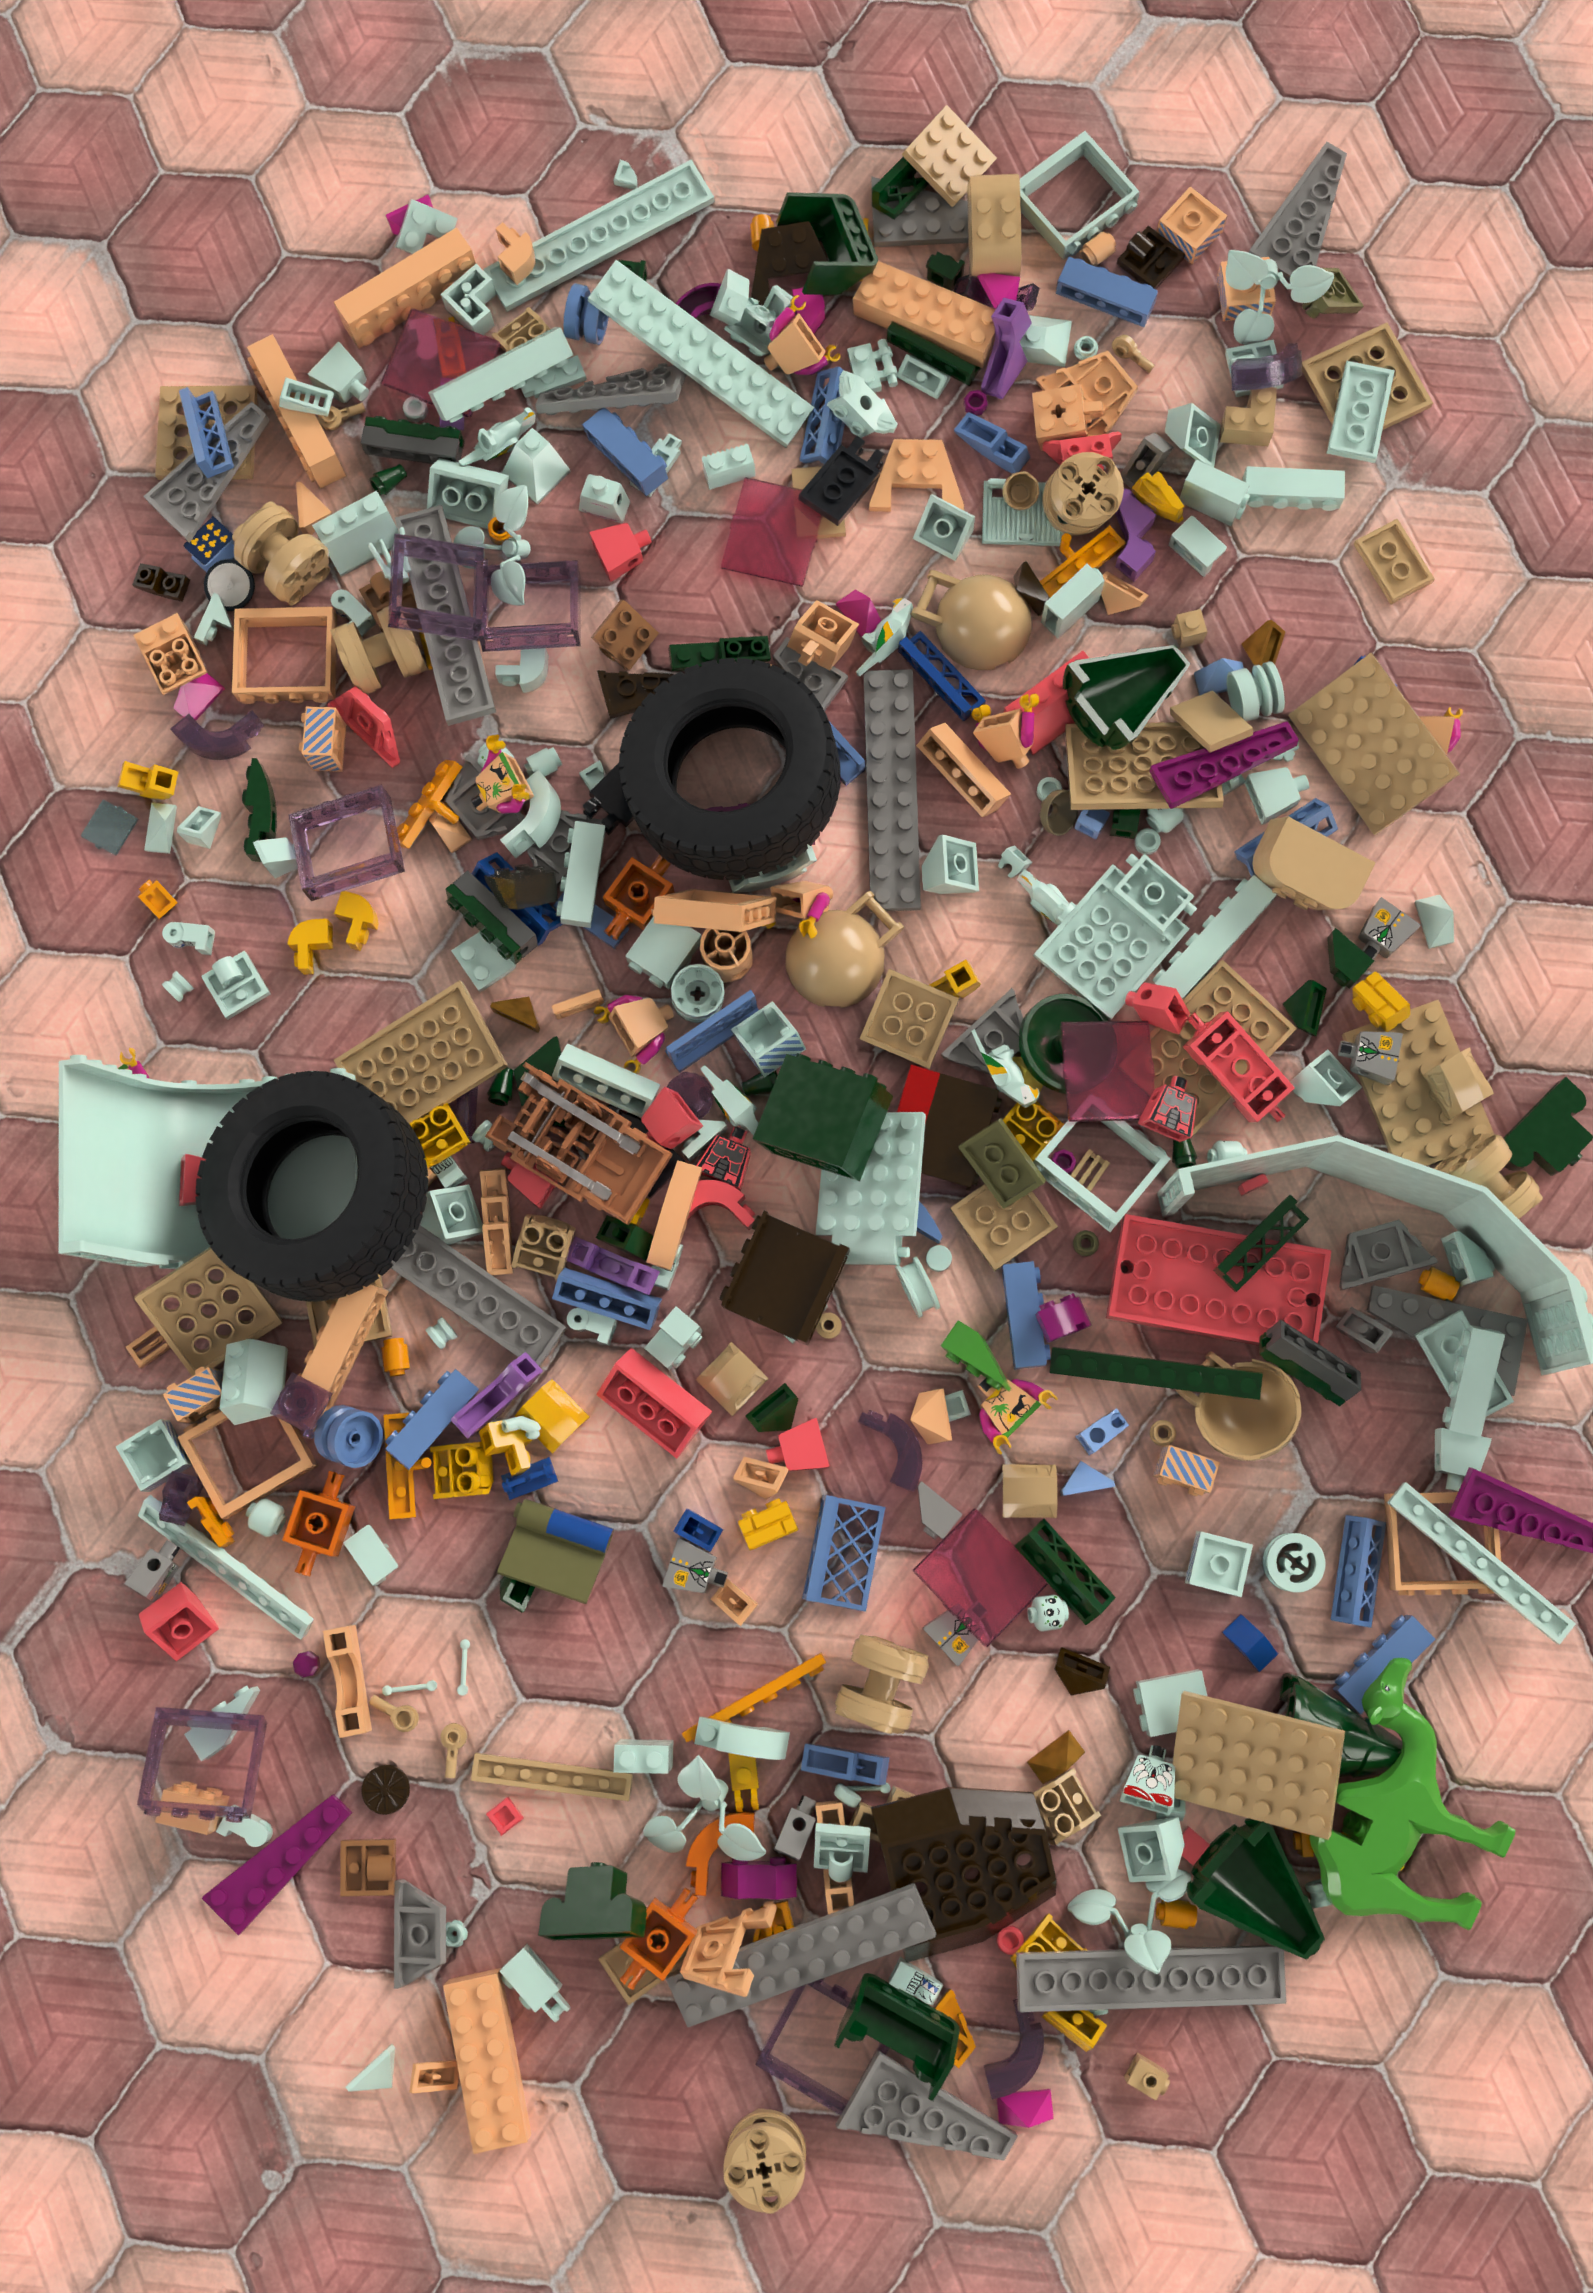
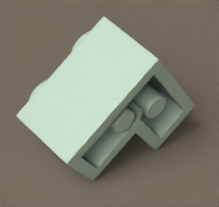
M411 199L395 248L413 254L422 249L427 234L440 238L455 229L458 218Z
M475 264L442 292L441 297L445 309L477 341L495 326L491 311L485 306L496 295L493 280Z
M675 1306L659 1325L661 1329L644 1349L669 1370L672 1367L678 1368L686 1358L683 1355L689 1347L694 1349L703 1338L701 1336L703 1330Z

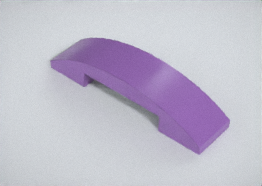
M576 1236L568 1252V1262L646 1295H650L660 1273L656 1269L619 1256Z

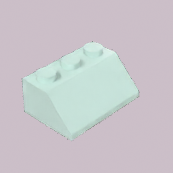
M439 458L430 467L427 509L442 505L446 519L488 529L490 520L496 517L494 508L496 499L501 492L508 489L509 475L470 465L461 466L458 462Z
M377 491L312 525L320 541L328 548L329 557L340 576L375 559L368 547V543L373 544L380 556L383 555V552L378 542L379 539L383 540L388 551L401 545L398 529Z
M246 1339L226 1345L219 1409L234 1425L282 1414L281 1408L284 1399L288 1349L285 1346L255 1339Z

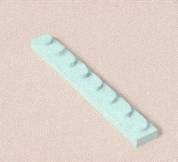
M1403 1482L1387 1502L1554 1643L1560 1645L1576 1625V1623L1408 1483Z
M149 1495L143 1501L138 1514L142 1520L180 1547L297 1638L302 1640L308 1633L314 1619L305 1610L297 1607L285 1595L276 1591L264 1579L251 1572L243 1563L230 1556L223 1548H219L205 1534L196 1530L184 1518L167 1508L163 1502L158 1501L152 1495Z

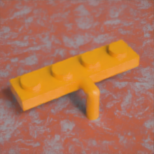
M1108 526L1076 553L1070 548L1071 535L1068 533L1062 535L1059 550L1067 560L1040 581L1050 598L1086 564L1098 569L1125 547V541L1111 526Z
M445 760L437 766L435 776L431 782H428L423 787L422 796L418 802L410 807L408 811L409 816L395 830V837L392 840L395 844L409 849L434 810L452 824L457 823L459 816L440 801L462 769L460 764L456 761Z
M409 1413L383 1415L385 1441L395 1430L399 1433L406 1426L403 1420ZM385 1451L389 1520L415 1518L413 1470L428 1469L432 1461L428 1457L418 1459L408 1470Z

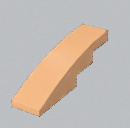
M677 1160L646 1261L647 1264L671 1271L687 1225V1218L695 1197L694 1194L702 1173V1167Z
M506 1168L481 1170L482 1230L486 1270L491 1275L513 1274V1267H511L513 1255Z

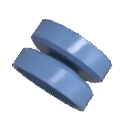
M574 283L569 291L565 306L564 335L568 339L578 341L584 335L587 343L600 345L606 333L609 317L588 302V297L591 293L587 286Z
M338 1405L324 1412L318 1420L314 1432V1442L318 1453L325 1459L348 1467L358 1468L373 1461L379 1453L383 1442V1429L380 1421L372 1413L346 1405Z

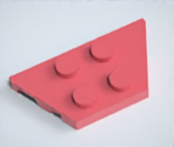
M354 686L327 704L328 707L336 708L344 722L392 768L400 764L391 720L387 713L375 705L366 693H363L357 686Z

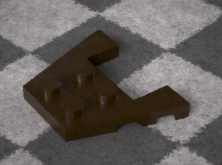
M809 221L761 229L751 298L759 301L758 305L763 306L770 293L768 279L810 273L814 261L829 262Z

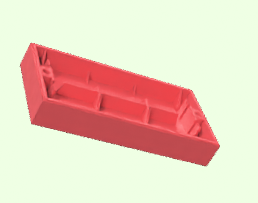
M1125 1214L1121 1220L1106 1319L1259 1346V1337L1279 1320H1282L1318 1344L1332 1250L1286 1242L1235 1292L1213 1270L1248 1235ZM1261 1239L1255 1245H1261ZM1265 1239V1245H1276L1279 1242ZM1251 1248L1247 1252V1263H1258L1261 1260V1248ZM1265 1248L1266 1254L1271 1250L1270 1248ZM1243 1257L1237 1263H1243ZM1122 1266L1127 1267L1128 1271L1126 1273L1122 1272ZM1233 1266L1226 1274L1237 1284L1243 1278V1267ZM1247 1267V1273H1248L1253 1267ZM1306 1299L1311 1300L1310 1306L1307 1305Z

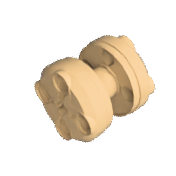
M1082 452L1066 459L1049 477L1043 490V509L1051 525L1056 530L1076 536L1086 535L1097 530L1117 512L1121 504L1124 491L1121 474L1111 458L1098 453ZM1097 465H1104L1107 468L1108 473L1106 474V472ZM1058 516L1068 524L1060 523L1058 520Z
M270 501L264 504L260 510L251 515L244 524L238 526L232 535L234 557L244 568L252 573L265 572L264 582L269 591L280 601H286L292 606L297 604L302 597L310 593L329 575V550L319 539L311 534L297 536L299 525L293 515L284 507L277 506L274 502Z
M400 602L377 612L384 631L380 634L363 640L354 622L346 623L330 630L340 659L353 686H357L367 695L382 688L375 669L381 665L396 660L404 678L412 677L428 670Z
M1476 1134L1434 1168L1487 1187L1518 1219L1543 1199L1539 1192L1538 1184L1526 1171H1516L1504 1177L1499 1172L1512 1157V1152L1501 1135Z
M860 1634L859 1638L855 1640L851 1660L869 1668L868 1677L864 1689L852 1685H842L835 1701V1713L884 1733L904 1734L909 1729L913 1708L894 1699L900 1679L922 1684L929 1667L927 1662L929 1656L880 1637Z
M764 2108L754 2110L735 2125L729 2137L724 2160V2181L732 2196L741 2205L753 2211L770 2214L777 2212L796 2197L803 2184L806 2161V2141L798 2125L784 2113ZM757 2119H764L766 2121L762 2123L753 2124V2122ZM778 2196L773 2202H768L763 2198Z

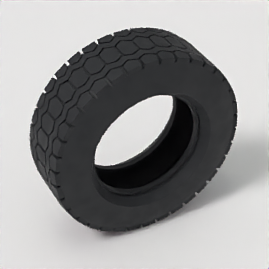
M734 658L719 659V664H717L716 660L701 663V668L696 664L684 669L685 674H682L680 671L668 678L669 683L664 681L653 690L654 694L650 692L641 702L642 707L638 706L631 717L632 721H629L624 732L625 737L622 739L619 753V773L622 790L632 815L646 840L664 859L677 868L688 873L690 872L693 875L704 878L707 876L709 879L724 880V877L726 880H740L743 875L745 879L760 876L759 872L761 871L764 875L777 870L776 865H779L781 868L793 861V856L797 858L806 851L808 845L811 846L820 836V832H823L830 821V817H832L840 790V760L832 728L822 705L812 691L800 679L789 672L787 673L782 668L773 664L771 666L770 663L758 660L753 662L752 659L737 658V662ZM731 728H749L770 735L784 747L786 759L779 779L766 795L749 806L733 811H708L690 804L677 793V777L683 760L695 745L711 734Z
M303 1071L296 1072V1074H287L278 1077L279 1080L275 1078L262 1084V1088L257 1087L246 1095L248 1100L242 1098L232 1107L234 1113L228 1111L220 1121L222 1128L217 1126L209 1139L213 1143H207L202 1158L206 1161H200L197 1176L200 1177L196 1179L195 1194L198 1196L195 1198L196 1209L199 1213L197 1216L203 1230L202 1232L211 1249L236 1274L273 1294L285 1298L308 1302L329 1301V1299L334 1300L345 1297L346 1294L351 1295L363 1289V1286L367 1287L379 1279L377 1274L383 1276L393 1266L392 1260L397 1262L406 1251L403 1247L404 1245L407 1247L410 1245L416 1234L412 1230H418L423 1217L420 1212L425 1210L427 1196L424 1194H428L427 1163L424 1159L425 1154L422 1145L410 1124L399 1111L368 1087L351 1078L332 1072ZM329 1135L347 1137L354 1147L358 1164L355 1190L347 1207L331 1225L316 1234L297 1239L280 1238L271 1223L268 1210L269 1190L279 1166L293 1150L314 1138Z

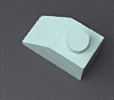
M727 269L710 316L730 326L740 322L749 299V279Z
M287 837L253 842L262 864L275 879L302 866L299 860L302 857V853L296 843L292 844Z

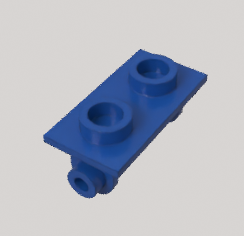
M550 1457L530 1464L531 1467L522 1475L511 1477L510 1472L501 1475L502 1487L504 1492H507L509 1500L559 1482Z

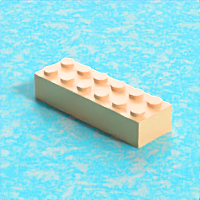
M456 227L334 301L343 326L357 347L361 348L364 345L371 344L377 337L391 332L395 326L412 319L418 312L432 307L436 301L442 298V292L476 264L472 249Z
M878 261L874 271L864 277L853 297L854 315L886 329H888L893 321L964 361L982 369L991 355L995 341V327L991 318L995 312L994 308Z
M272 334L247 346L251 355L247 359L311 482L316 481L321 489L345 477L344 470L315 414L279 407V399L285 378L296 381L297 379L274 335ZM291 392L290 397L294 398L296 393ZM301 394L299 400L304 401L305 395Z
M371 1283L367 1287L363 1286V1289L351 1295L346 1294L345 1297L339 1298L337 1303H332L327 1314L330 1318L326 1326H322L316 1336L318 1342L314 1350L311 1349L305 1358L304 1364L307 1365L303 1373H299L293 1383L295 1390L291 1398L288 1397L282 1405L281 1411L283 1415L281 1419L308 1432H315L318 1420L324 1412L334 1406L389 1292L388 1290Z
M501 1968L448 1979L443 1985L473 2154L527 2143L532 2134L506 1991L501 1979Z

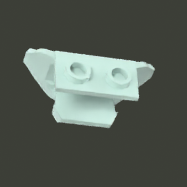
M749 298L740 322L732 326L727 325L724 330L731 334L730 337L734 341L747 345L749 351L754 355L764 356L771 354L767 346L771 341L769 334L777 317L772 315L764 306L758 305V300ZM757 320L766 326L764 333L756 330L755 323Z
M843 370L839 377L840 397L827 403L833 414L841 419L854 435L860 438L873 432L882 434L894 433L898 423L895 421L884 398L880 399L866 385L864 378Z

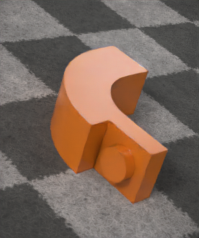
M755 1812L726 1813L724 1827L726 1828L729 1824L733 1823L741 1824L754 1833ZM719 1817L704 1826L696 1836L688 1853L686 1866L697 1867L696 1871L692 1870L691 1887L695 1888V1895L706 1896L710 1857L719 1847L717 1841L722 1835L719 1832Z

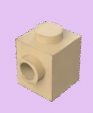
M1201 609L1176 615L1171 630L1173 638L1177 639L1179 649L1204 642L1207 628Z
M1136 2053L1124 2076L1129 2085L1154 2100H1157L1159 2094L1162 2096L1165 2094L1170 2080H1168L1169 2074L1166 2069L1139 2053Z

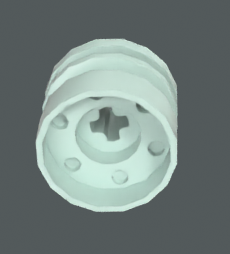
M1265 662L1262 667L1261 665H1254L1252 675L1247 668L1228 672L1226 684L1231 708L1246 722L1258 719L1259 710L1263 716H1270L1272 712L1273 714L1283 712L1285 706L1284 690L1279 672L1273 662Z
M702 964L689 965L681 969L674 977L671 986L672 1005L677 1014L686 1021L693 1023L704 1022L722 1008L725 993L724 984L719 974L711 967ZM696 990H699L701 995L705 996L700 997V1001H695V997L691 996L695 994Z

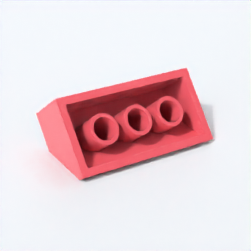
M1081 651L1023 694H1028L1029 698L1031 694L1039 696L1038 705L1032 708L1034 713V741L1029 749L1032 755H1035L1065 732L1066 724H1075L1065 702L1069 698L1067 689H1063V675L1069 663L1089 658L1084 651ZM1021 696L1006 706L1004 712L1021 709L1024 712V708L1019 703Z
M632 1348L615 1363L596 1394L676 1459L692 1441L712 1413L709 1408Z

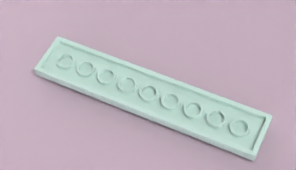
M691 159L533 242L532 245L535 253L534 268L518 285L501 270L499 261L483 270L493 280L496 294L508 312L715 202V199Z
M615 260L588 297L589 303L785 448H787L814 409L811 404L617 260Z

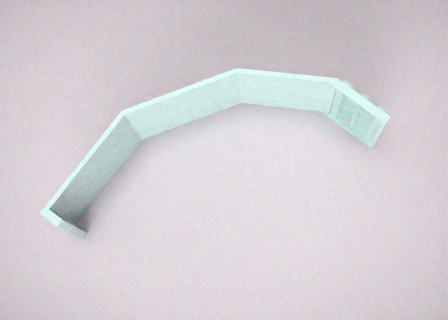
M1337 1135L1181 1168L1157 1192L1162 1217L1165 1218L1173 1216L1195 1194L1194 1190L1251 1179L1261 1174L1270 1175L1308 1167L1439 1213L1458 1231L1486 1251L1487 1257H1491L1494 1267L1520 1293L1542 1376L1593 1364V1316L1591 1313H1588L1586 1307L1588 1298L1585 1288L1581 1286L1580 1281L1487 1187Z

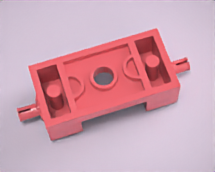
M1228 1011L1219 1012L1211 1021L1203 1023L1195 1012L1191 1014L1186 1020L1190 1022L1196 1031L1193 1037L1182 1046L1198 1065H1204L1234 1098L1235 1102L1232 1104L1248 1122H1259L1268 1112L1276 1122L1282 1120L1285 1114L1277 1107V1104L1295 1089L1290 1081ZM1240 1059L1247 1063V1071L1242 1075L1235 1070V1064Z

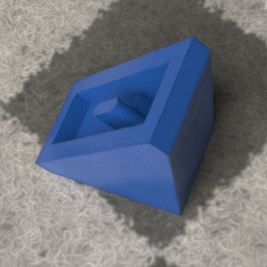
M686 1508L673 1532L711 1552L724 1529Z
M1242 1614L1222 1631L1226 1638L1258 1672L1263 1670L1278 1655L1265 1635Z

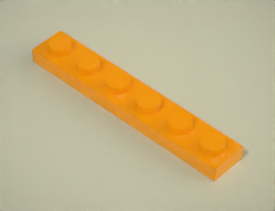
M821 1652L707 1718L732 1723L731 1717L738 1713L741 1717L755 1710L754 1704L761 1700L766 1704L778 1697L776 1691L783 1687H786L787 1691L801 1683L799 1678L809 1674L810 1677H813L824 1670L822 1665L827 1661ZM698 1723L682 1732L686 1743L691 1740L695 1742Z

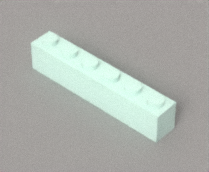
M554 327L428 393L441 420H449L452 423L461 419L463 412L469 409L471 412H474L484 407V401L490 398L493 401L506 395L505 390L511 387L516 390L527 384L525 380L532 376L535 379L540 378L548 373L546 369L554 365L556 368L567 364L569 362L567 358L573 356V353L561 327Z
M1255 875L1249 881L1244 878L1235 888L1238 893L1232 899L1228 896L1218 907L1221 910L1216 917L1210 915L1202 925L1205 929L1199 935L1194 933L1185 943L1188 948L1183 953L1178 951L1170 959L1169 963L1171 966L1165 972L1161 969L1152 981L1156 985L1176 988L1183 1000L1270 905L1277 894L1273 893Z

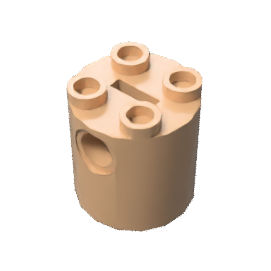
M706 929L700 939V952L704 965L714 969L721 977L723 983L733 982L742 978L753 964L751 941L747 931L737 932Z

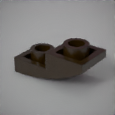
M140 563L132 586L157 596L183 602L190 579L186 575L165 572L161 567Z

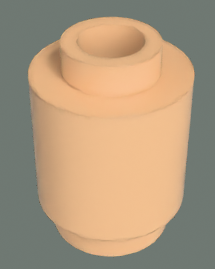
M1100 232L1083 245L1082 250L1079 251L1080 258L1090 265L1097 266L1115 253V239L1109 233Z

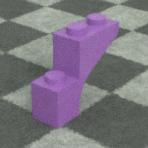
M1003 298L991 316L995 327V341L981 385L983 393L1000 399L1004 398L1028 362L1020 345V340L1032 324L1024 303L1008 298Z
M1124 489L1123 498L1115 516L1124 535L1126 547L1118 556L1115 567L1135 582L1153 562L1156 553L1150 542L1141 539L1153 526L1156 514L1147 505L1139 502L1130 490Z
M526 1352L509 1363L505 1370L489 1386L451 1418V1421L469 1439L487 1423L499 1417L514 1398L534 1383L543 1370Z

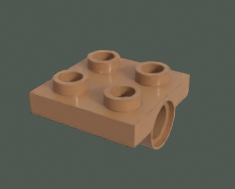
M380 571L371 577L370 584L359 589L381 632L384 631L377 612L385 607L400 602L407 620L419 615L410 581L399 586H391L389 578H385L383 571Z
M623 599L618 602L591 638L600 646V651L606 657L620 664L626 671H629L659 632Z
M396 1839L342 1840L340 1897L395 1895Z

